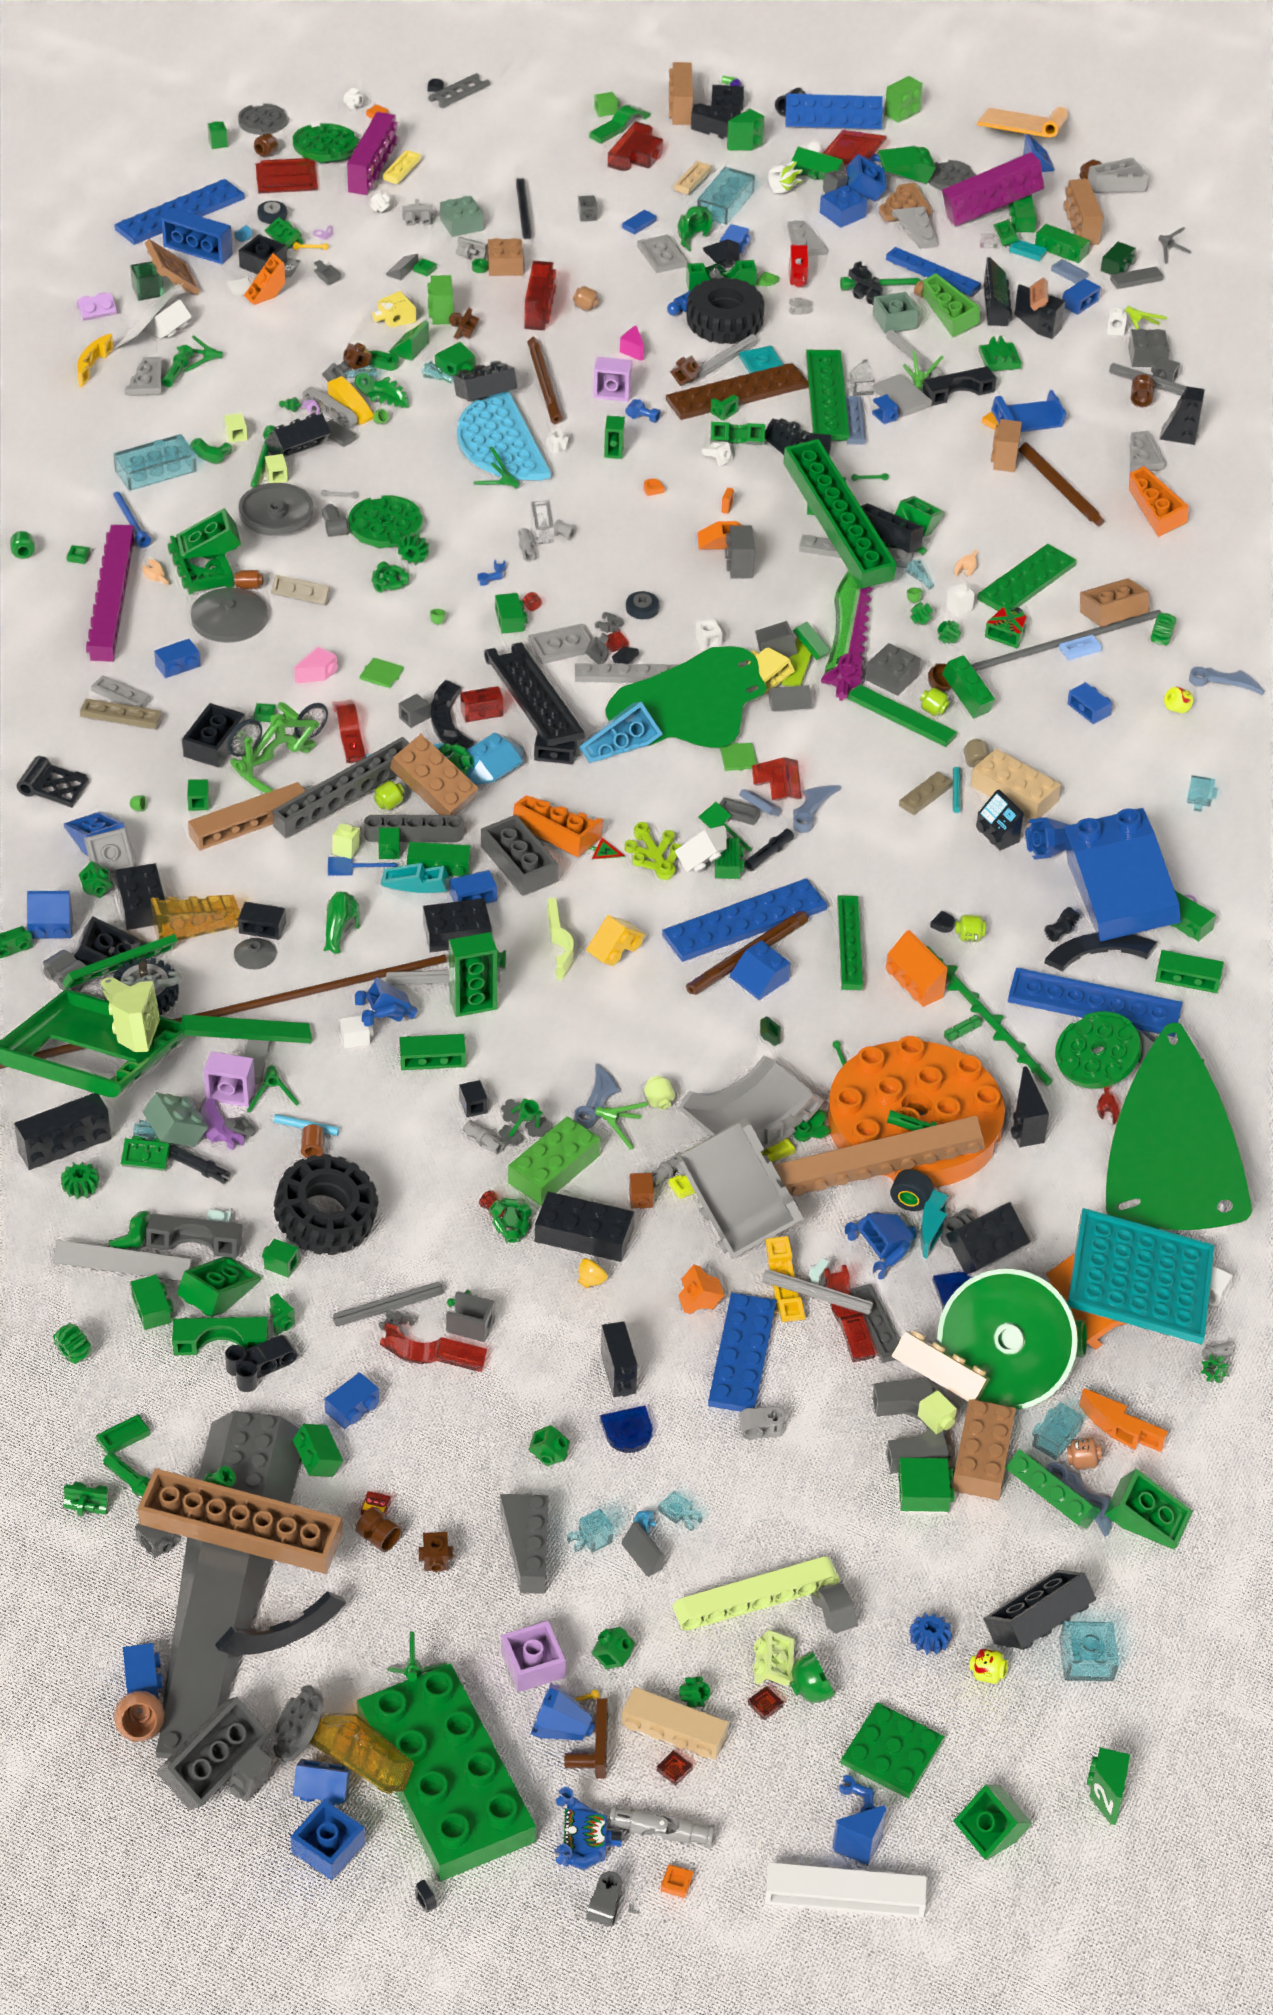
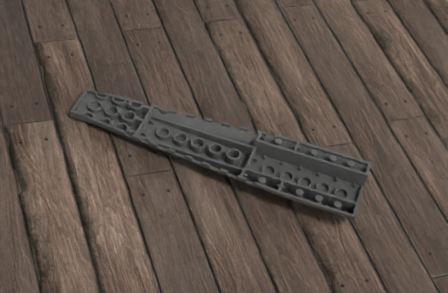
M233 1411L211 1423L198 1480H203L204 1476L208 1473L217 1472L222 1466H228L234 1471L236 1478L235 1484L229 1488L291 1504L301 1460L292 1439L299 1431V1428L282 1416ZM187 1537L163 1702L165 1720L160 1730L156 1758L168 1759L224 1701L228 1700L232 1682H234L238 1663L242 1655L218 1651L215 1644L231 1626L250 1630L253 1618H255L259 1599L264 1591L266 1578H268L271 1559Z

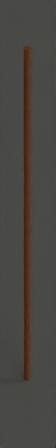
M444 954L192 1015L221 1017L375 980L376 977L384 978L387 972H407L446 963L447 959ZM180 1017V1018H175V1019H172V1020L182 1022V1021H181L182 1017ZM66 1044L37 1051L33 1056L45 1059L87 1048ZM0 1064V1069L7 1068Z

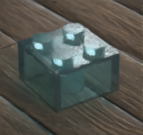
M1064 1621L1059 1636L1064 1680L1114 1681L1119 1661L1113 1622Z

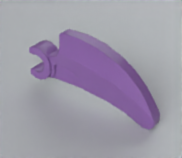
M206 1100L200 1111L203 1120L208 1126L204 1133L205 1137L212 1143L216 1141L226 1142L230 1150H234V1142L243 1146L244 1137L224 1125L225 1120L220 1115L215 1100Z

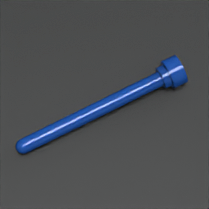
M118 491L114 492L113 497L129 524L133 525L134 533L136 534L135 542L140 548L149 546L151 543L149 534L141 530Z

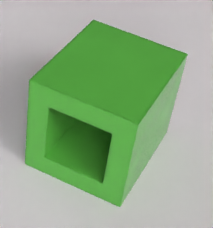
M613 92L594 95V110L599 117L614 115L617 112L620 103L618 97Z

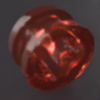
M529 592L524 596L523 604L529 611H535L541 606L542 600L536 592Z

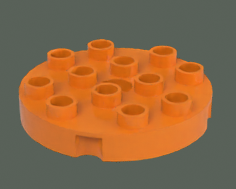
M905 1036L899 1041L864 1047L857 1055L844 1064L835 1076L831 1086L827 1119L834 1144L838 1149L911 1132L910 1130L886 1123L890 1110L928 1123L935 1121L937 1125L977 1115L983 1136L984 1150L907 1169L925 1174L931 1179L934 1187H941L972 1176L991 1160L994 1143L1001 1140L1005 1106L1000 1088L991 1074L982 1066L978 1058L966 1055L945 1045L922 1041L915 1036ZM917 1111H920L925 1115H919ZM906 1169L893 1171L884 1176L889 1177L894 1182L897 1174Z

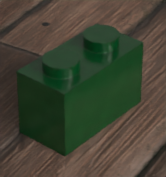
M1118 241L1102 257L1100 271L1110 275L1126 272L1128 267L1135 263L1136 248Z

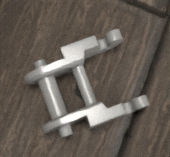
M795 298L794 302H792L793 299L789 300V304L795 306L794 311L792 307L789 308L790 314L802 315V313L808 314L811 312L810 300Z

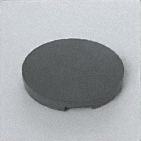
M263 103V106L254 107L249 105L238 114V124L244 131L251 134H273L286 126L287 116L282 108L273 104Z
M961 161L935 162L936 169L928 183L942 191L947 187L975 176L976 173L970 169L971 166Z
M306 1685L301 1688L302 1692L296 1698L291 1697L278 1720L275 1732L278 1733L277 1745H274L273 1750L277 1758L286 1762L293 1761L305 1750L317 1729L323 1708V1695L319 1689L313 1686Z

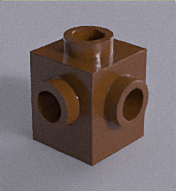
M348 343L343 353V360L349 365V368L367 370L372 354L365 348V345L361 343Z
M691 355L687 358L683 356L675 362L677 365L670 373L681 386L688 381L691 383L697 379V374L702 369Z
M448 1532L423 1533V1547H418L419 1562L424 1561V1571L440 1572L449 1570V1561L453 1560V1545L448 1546Z

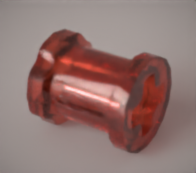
M489 1190L481 1196L479 1205L489 1211L491 1205L496 1200H500L494 1191ZM505 1208L498 1217L501 1218L504 1215Z

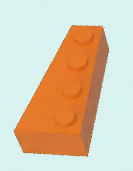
M525 795L514 804L513 816L517 815L533 835L571 855L579 857L601 839L603 819L596 818L592 820L587 818V814L581 812L578 815L570 813L568 808L562 806L552 807L550 802Z

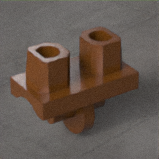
M468 307L464 316L460 313H452L449 316V323L453 327H458L454 338L459 339L460 335L467 339L470 338L479 321V318L471 315L473 309Z

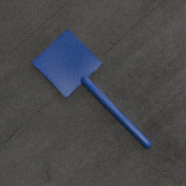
M328 857V876H352L353 867H397L398 864L353 863V857L352 859Z

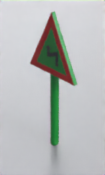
M601 838L597 847L591 846L589 848L595 851L592 859L625 857L624 854L604 838Z

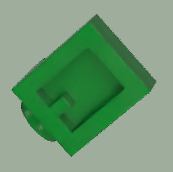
M733 394L722 402L713 398L711 400V414L725 421L738 412L739 397Z
M278 1293L271 1296V1308L269 1311L273 1317L274 1333L279 1335L283 1331L289 1330L295 1324L294 1309Z

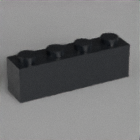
M868 503L861 506L882 541L890 546L898 547L907 553L914 552V550L922 547L923 526Z

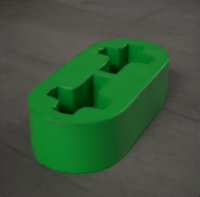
M377 350L369 351L372 354L369 366L388 371H394L399 368L398 356Z

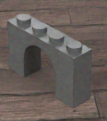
M929 1378L875 1383L872 1400L876 1416L906 1414L921 1420L918 1417L920 1401L936 1392V1389L931 1387ZM924 1423L927 1430L918 1437L888 1440L886 1457L890 1474L898 1473L900 1458H951V1446L946 1444L945 1441L947 1437L946 1430L935 1434Z

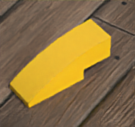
M340 376L327 382L328 395L352 410L357 417V424L362 425L373 420L372 411L361 395L345 378Z

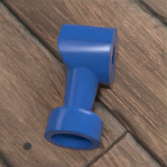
M634 399L625 409V413L632 419H636L641 415L649 417L650 422L657 423L661 410L657 408L649 410L645 408L642 400Z

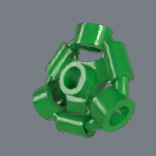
M384 561L380 562L377 565V570L373 571L371 581L374 583L375 590L379 593L388 589L393 591L402 588L403 585H409V572H405V569L397 565L391 566ZM398 575L401 576V581L396 580Z
M448 743L439 747L438 750L445 757L450 756L448 759L464 775H467V771L474 766L473 756L467 752L466 748L458 744L450 745Z
M503 1198L501 1201L496 1200L489 1208V1213L493 1216L494 1221L492 1223L498 1234L501 1233L505 1237L506 1243L519 1242L521 1237L526 1236L530 1227L529 1217L532 1215L530 1207L527 1204L518 1203L516 1199ZM505 1208V1212L502 1218L498 1217ZM510 1227H511V1228H514V1229H516V1230L506 1231V1230H507L506 1228H510Z

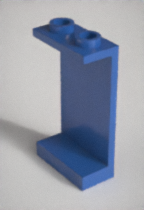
M1049 390L1046 401L1006 405L1002 396H996L991 408L999 424L1000 419L1022 422L1021 432L1062 427L1064 419H1066V410L1063 409L1059 398L1053 390Z

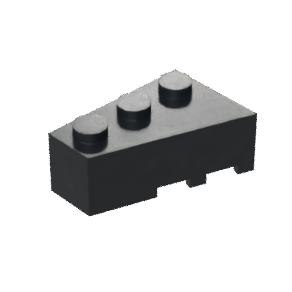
M702 103L694 104L691 113V129L708 135L711 132L717 134L718 138L723 139L728 136V121L741 114L742 109L721 107L719 105L710 106Z
M1186 387L1176 407L1162 426L1159 440L1195 445L1205 389Z

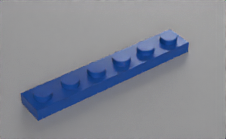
M894 247L886 254L887 261L918 273L923 277L928 278L937 273L965 295L972 296L981 287V283L898 247Z

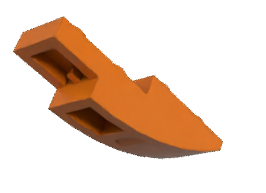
M1083 1388L1079 1406L1102 1431L1135 1450L1140 1443L1162 1452L1168 1431L1126 1414V1405Z

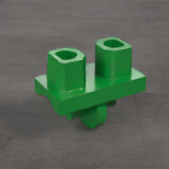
M76 1481L72 1485L65 1484L63 1488V1508L77 1510L78 1516H84L86 1512L106 1515L108 1511L107 1486L98 1485L95 1488H88L84 1483Z

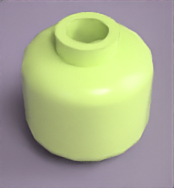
M655 1076L646 1082L644 1093L649 1105L660 1110L670 1107L671 1102L675 1099V1092L670 1080L662 1078V1076Z

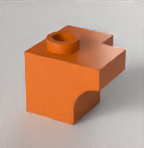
M693 1264L681 1278L684 1289L678 1294L684 1313L692 1314L699 1309L713 1310L725 1296L719 1278L708 1275L701 1266Z

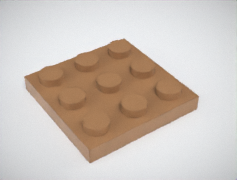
M151 239L145 242L148 249L147 253L152 257V263L157 267L156 271L162 277H168L172 283L181 285L188 293L192 292L197 295L201 291L187 262Z

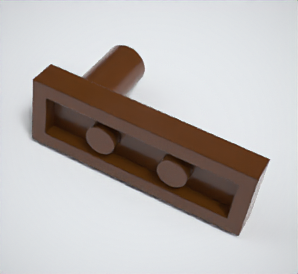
M597 1698L595 1753H565V1769H595L596 1779H606L607 1698Z

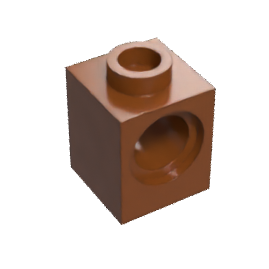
M630 1173L629 1194L631 1209L653 1208L654 1189L652 1173Z

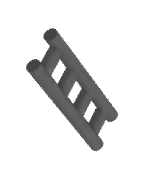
M475 73L429 95L428 99L430 102L438 100L440 108H444L489 86L490 81L488 79L484 81L479 80V74ZM472 82L475 85L470 87L467 84ZM460 88V89H462V90H464V91L458 93V92L455 91V90H457V89ZM449 94L451 97L445 98L444 95Z

